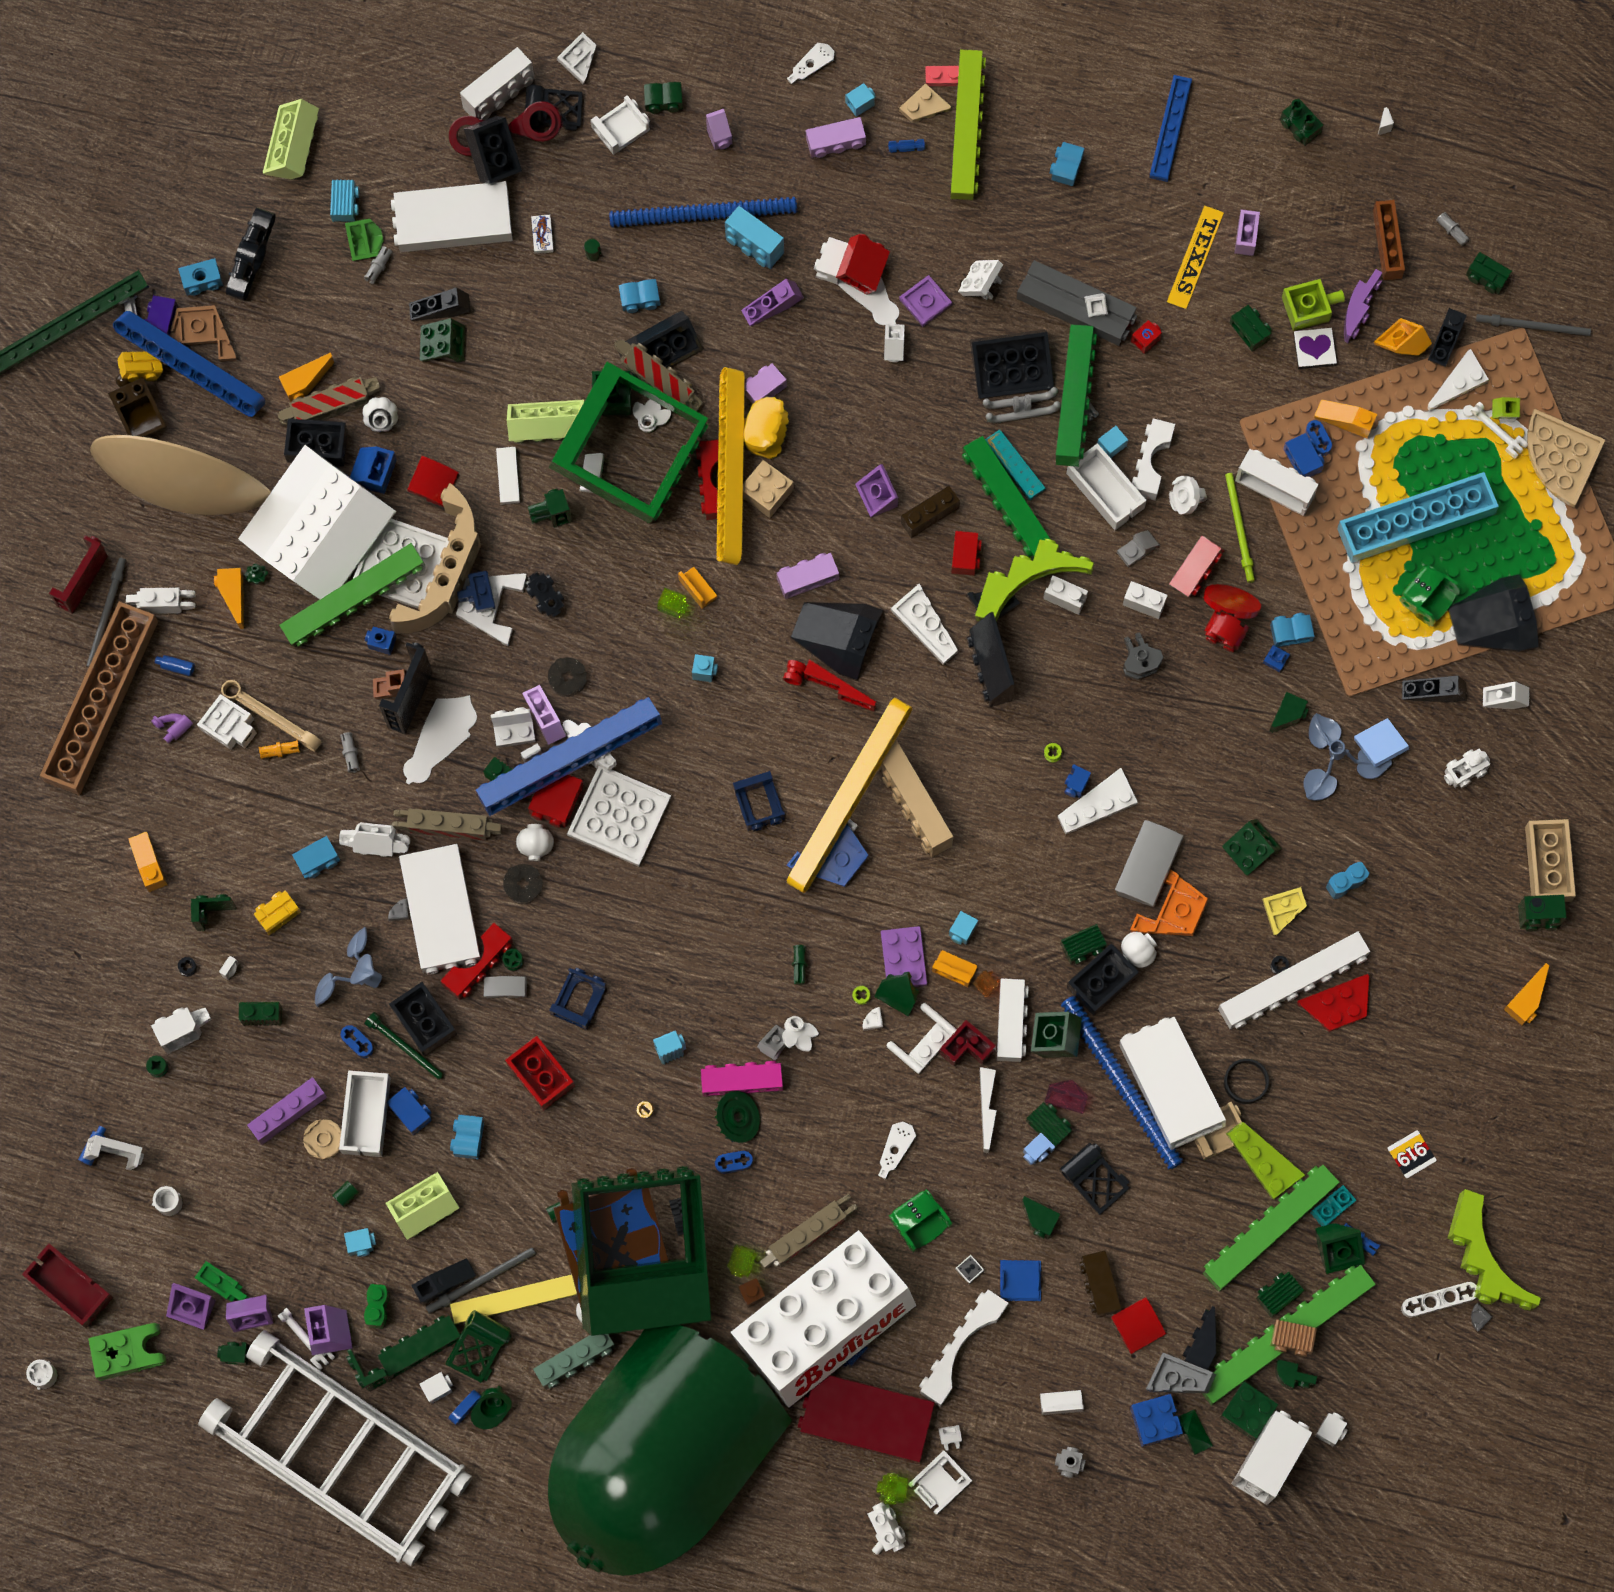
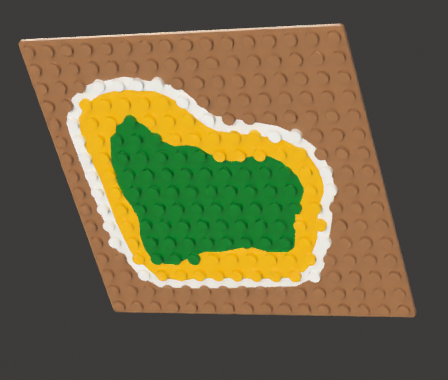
M1518 328L1454 349L1446 367L1428 361V358L1240 420V427L1249 449L1253 451L1258 450L1265 457L1278 460L1286 468H1293L1283 450L1285 442L1304 434L1306 426L1310 421L1317 420L1321 422L1332 442L1330 453L1322 456L1324 460L1322 472L1311 477L1319 485L1314 499L1304 516L1271 499L1269 500L1348 697L1493 650L1457 645L1449 611L1434 626H1428L1401 604L1399 599L1403 595V591L1425 566H1431L1459 583L1462 588L1461 593L1456 595L1452 605L1500 578L1519 574L1528 588L1537 621L1538 634L1614 609V541L1588 479L1575 507L1567 505L1555 497L1538 478L1529 458L1528 447L1523 448L1521 453L1517 452L1518 456L1514 459L1505 451L1509 445L1470 412L1478 402H1481L1484 405L1483 413L1514 440L1521 436L1526 442L1529 421L1534 409L1563 421L1524 328ZM1471 349L1488 377V383L1429 411V402L1467 351ZM1501 397L1520 398V417L1513 419L1492 418V400ZM1321 400L1357 406L1376 413L1377 417L1368 439L1314 418ZM1312 426L1311 432L1314 431V432L1316 433V435L1318 436V434H1317L1318 428L1315 429V428ZM1319 440V448L1326 450L1327 444L1323 445L1321 440ZM1483 472L1485 473L1499 506L1494 515L1353 563L1350 562L1337 530L1341 520Z

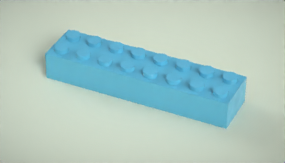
M1483 472L1341 520L1337 530L1350 562L1353 563L1494 515L1499 506Z

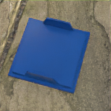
M1000 1260V1298L1005 1301H1041V1261Z

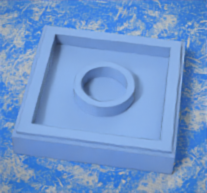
M1388 718L1354 736V740L1375 768L1409 750L1408 744Z

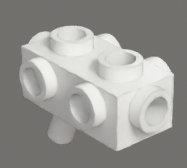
M1480 748L1476 751L1471 749L1463 755L1464 758L1457 761L1454 759L1446 765V775H1444L1447 784H1453L1455 788L1458 786L1464 788L1471 783V778L1476 776L1479 779L1487 774L1490 759L1486 752L1481 751ZM1455 773H1460L1461 777L1458 778Z
M884 1502L873 1506L874 1511L868 1513V1516L877 1533L878 1543L873 1547L872 1551L879 1555L883 1548L885 1551L893 1549L894 1552L904 1548V1542H906L905 1533L896 1521L894 1510L888 1504L885 1505Z

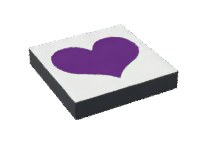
M1332 328L1294 331L1293 336L1298 369L1336 366Z

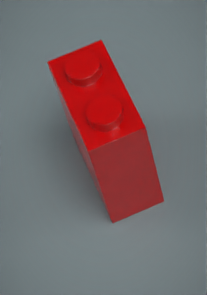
M864 234L850 237L836 278L866 295L875 292L890 251L885 249L884 245L871 241Z
M566 775L536 791L528 807L531 817L540 821L542 819L550 821L549 824L558 828L560 826L566 827L584 786L583 780Z

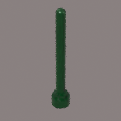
M373 1012L366 1019L364 1024L368 1028L377 1029L437 1079L443 1078V1073L387 1028L377 1013Z

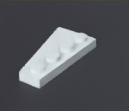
M920 584L914 587L891 608L895 616L943 665L958 653L955 644L947 630L943 627L940 618L932 608Z
M1122 768L1058 815L1059 822L1066 835L1138 803Z

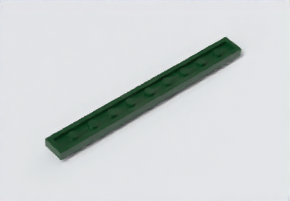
M139 270L2 349L0 351V375L150 288Z

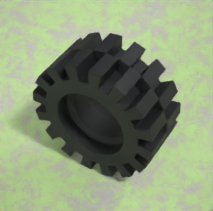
M681 1198L669 1200L678 1236L684 1235Z

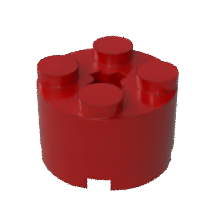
M1215 610L1204 633L1207 636V641L1212 644L1219 642L1224 645L1223 648L1233 653L1234 650L1239 649L1249 627L1245 624L1243 628L1240 625L1241 621L1224 612L1218 615V611Z

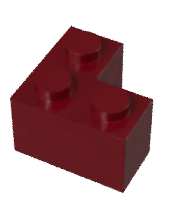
M965 1020L939 1049V1054L951 1065L955 1066L968 1052L983 1065L995 1052L996 1045Z

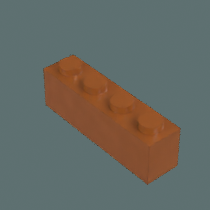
M1395 200L1376 201L1373 215L1383 280L1402 279L1405 266Z

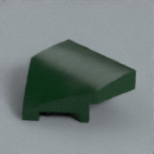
M904 972L903 975L895 976L889 974L886 979L881 981L874 997L909 1016L917 1001L916 996L919 994V990L914 988L910 980L912 977L910 972Z

